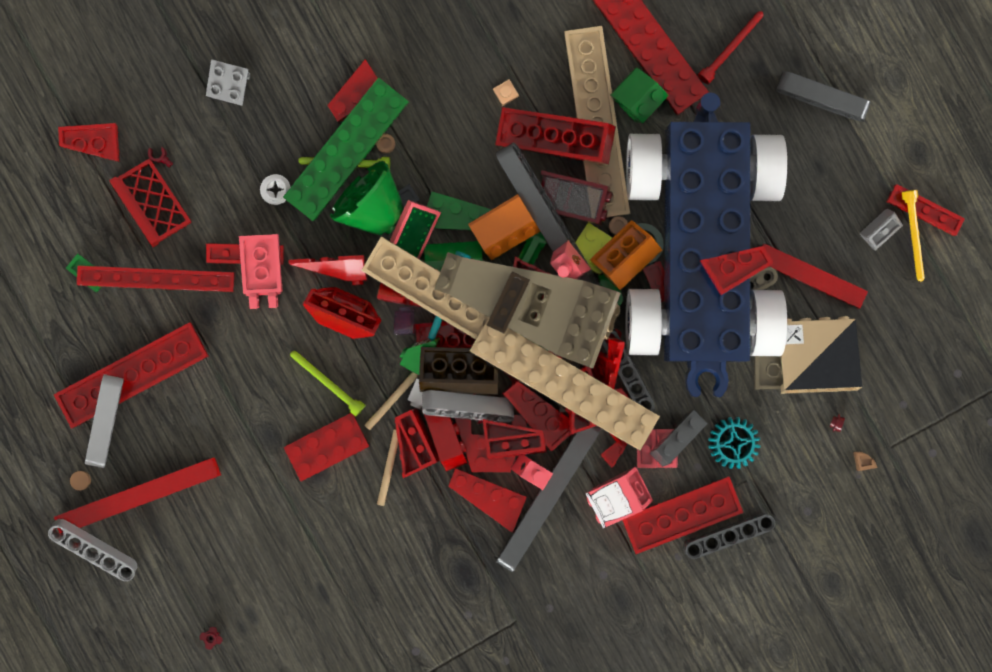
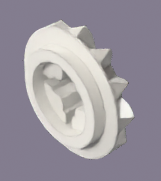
M273 174L263 180L260 186V193L267 203L278 205L286 201L283 196L291 187L285 177ZM275 182L278 188L284 189L277 193V198L274 192L268 191L274 188Z

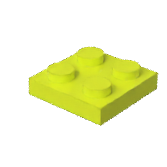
M588 222L575 243L591 270L600 275L601 271L590 259L612 237Z

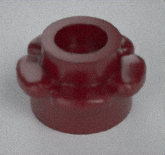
M840 414L837 417L833 416L830 427L833 428V432H841L845 418L841 417Z

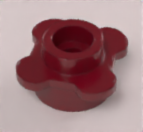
M210 627L207 632L200 634V640L204 641L207 650H211L214 645L221 644L223 641L216 627Z

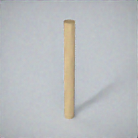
M412 372L364 426L371 430L419 375Z
M396 429L393 430L377 505L381 506L385 505L399 443Z

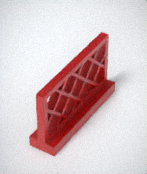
M150 158L117 178L115 176L109 180L152 248L192 223ZM148 165L153 170L151 178L141 176L142 169ZM129 176L137 178L135 187L126 186L123 180ZM139 179L150 181L148 191L138 189ZM153 182L163 185L162 193L151 191ZM136 192L147 194L145 203L135 200ZM150 194L160 196L159 206L148 204ZM163 197L172 199V209L161 207ZM147 207L157 209L156 219L146 217ZM160 210L171 212L169 222L158 220ZM174 213L182 215L186 221L179 225L172 223ZM157 223L168 225L167 232L161 236L156 232Z

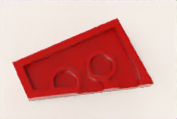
M366 59L327 105L338 123L350 114L378 79Z
M116 123L58 127L60 147L120 162L118 127Z
M764 246L700 260L720 295L773 264Z

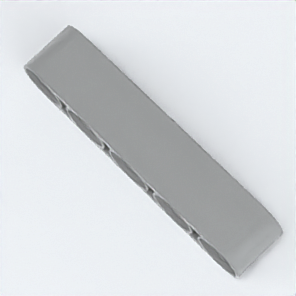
M103 375L85 458L86 465L105 468L124 378Z
M428 390L422 393V413L425 415L482 421L486 419L502 423L514 420V407L506 398Z
M57 519L53 522L48 531V536L53 542L122 581L133 579L137 570V563L134 559L67 520ZM55 528H61L63 533H58ZM72 538H78L80 543L74 542ZM89 548H95L98 552H91ZM106 558H113L115 562H109ZM128 567L131 569V572H126L123 568Z

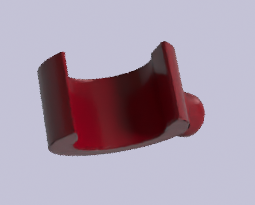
M161 147L162 155L157 159L153 157V150L151 148L148 149V157L156 163L162 162L168 167L173 165V162L167 157L165 148Z

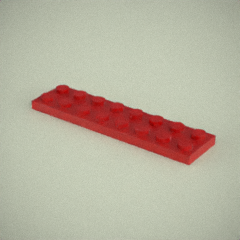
M593 0L646 74L655 80L669 95L665 100L676 115H679L700 100L703 95L709 93L642 0Z
M189 322L54 394V397L72 429L94 418L104 374L124 378L119 400L120 404L209 357L192 323Z

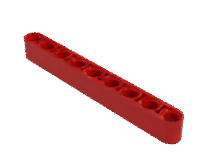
M214 457L55 516L54 520L64 519L81 528L221 476ZM58 528L59 533H63V530Z

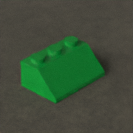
M478 241L426 244L424 249L425 263L441 272L447 253L455 254L456 251L470 255V259L483 261L482 247Z

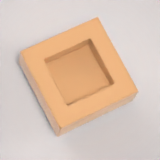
M510 79L493 88L502 106L519 97Z

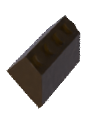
M421 347L419 389L420 392L435 390L454 393L498 394V368L470 352L471 348Z

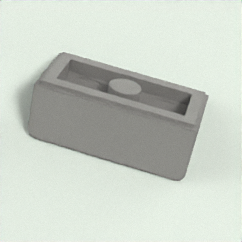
M886 209L863 229L860 235L876 251L903 224L894 211Z

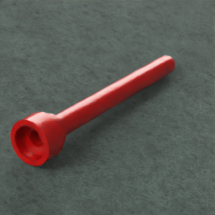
M758 11L709 67L703 68L698 73L701 81L708 85L714 79L715 71L763 18L764 14L762 11Z

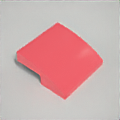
M652 429L641 450L637 449V468L678 467V456L670 464L662 467L649 454L674 429Z

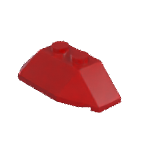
M337 287L311 289L303 302V306L318 324L352 339L374 336L382 321L370 302Z

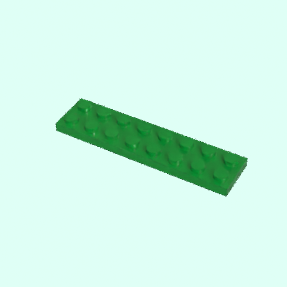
M378 77L283 198L314 222L407 106L409 101Z

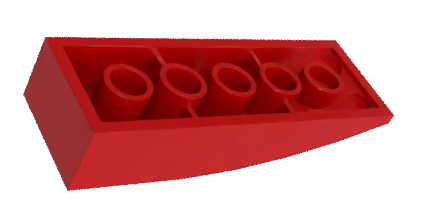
M502 107L495 145L506 147L511 143H515L520 150L609 165L616 126L605 122Z

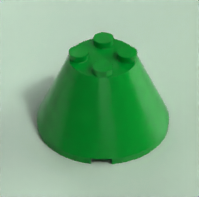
M379 161L367 168L369 172L363 177L359 175L340 195L332 208L335 211L334 215L330 214L334 221L376 235L390 234L396 226L394 224L399 220L404 206L388 164L385 161Z

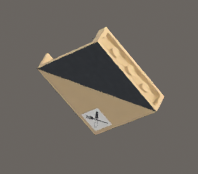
M848 316L838 317V320H830V317H822L811 321V318H802L800 321L787 319L786 343L781 356L783 384L780 386L781 394L858 391L862 388L856 319H849Z

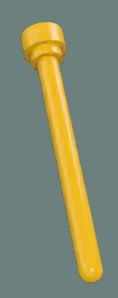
M908 190L902 192V199L905 200L908 207L916 277L921 282L925 277L915 206L918 190Z

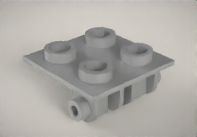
M211 59L206 96L243 106L246 83L250 79L249 69Z

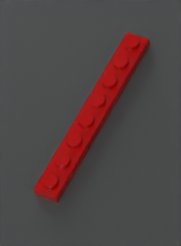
M98 266L77 267L78 286L234 292V272Z

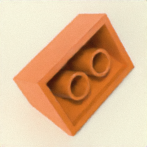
M518 194L468 224L491 260L540 232V229Z
M631 220L590 261L610 282L621 290L662 249L649 233Z

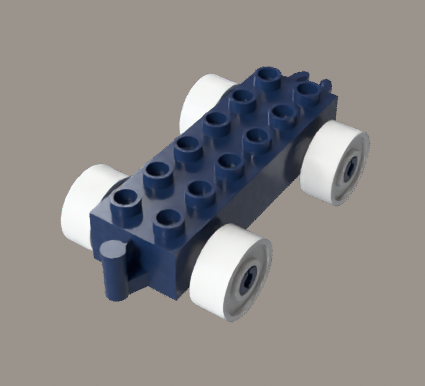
M715 93L703 95L696 107V115L693 122H670L665 130V154H662L660 134H629L627 144L626 188L628 200H658L661 191V180H665L664 309H661L659 289H628L625 318L628 355H658L661 335H664V361L687 362L688 370L685 383L692 397H699L701 394L698 377L703 372H710L714 375L716 382L712 391L715 397H722L727 390L729 382L726 362L750 361V356H782L787 335V308L782 290H750L749 278L720 295L700 262L703 259L750 249V201H781L787 179V148L784 136L751 135L750 137V122H718L714 112L720 107L721 102Z

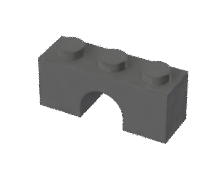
M695 410L687 413L674 426L675 429L666 438L662 439L649 454L662 467L670 464L708 423Z

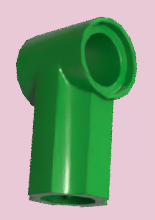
M541 231L525 241L526 244L518 257L519 259L534 265L540 250H543L547 242Z

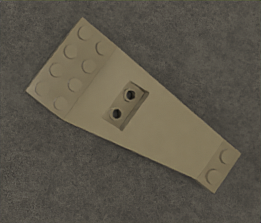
M447 253L435 290L449 294L490 317L511 272L513 271L528 278L530 281L508 328L558 356L594 368L621 293L583 280L563 278L557 275L474 260Z

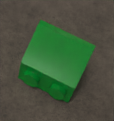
M637 67L610 94L633 121L638 123H644L669 96L655 80Z

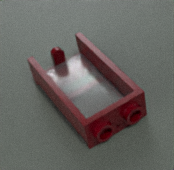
M541 170V175H543L541 186L559 215L602 225V221H606L608 210L605 209L607 203H610L613 193L610 191L611 188L609 186Z

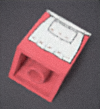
M636 466L592 488L586 493L587 502L593 507L596 519L603 528L643 511L653 501Z

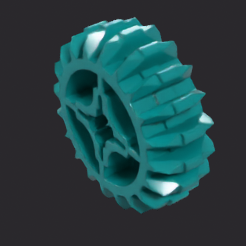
M728 417V424L722 419V427L715 424L714 426L718 431H710L711 434L715 435L714 438H708V441L714 442L713 445L708 446L709 449L715 448V451L710 453L711 456L718 454L715 461L720 462L722 460L721 466L723 467L728 463L730 469H733L734 463L737 469L741 468L740 462L744 466H748L746 459L753 462L754 459L751 457V454L758 455L754 448H760V445L755 444V441H759L760 437L753 436L758 431H750L753 428V424L750 423L746 426V419H743L741 424L739 417L735 418L734 423L732 417ZM735 427L741 428L748 438H739ZM729 429L728 438L725 441L719 442L723 432ZM734 437L735 440L743 441L735 444V449L733 448L734 446L728 445L730 442H733ZM749 443L747 451L740 457L741 447ZM720 448H729L734 459L726 457Z

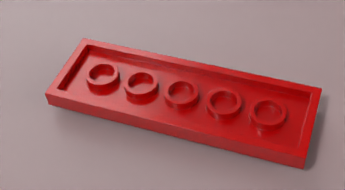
M727 476L645 508L643 511L622 521L635 554H639L744 512L731 479Z

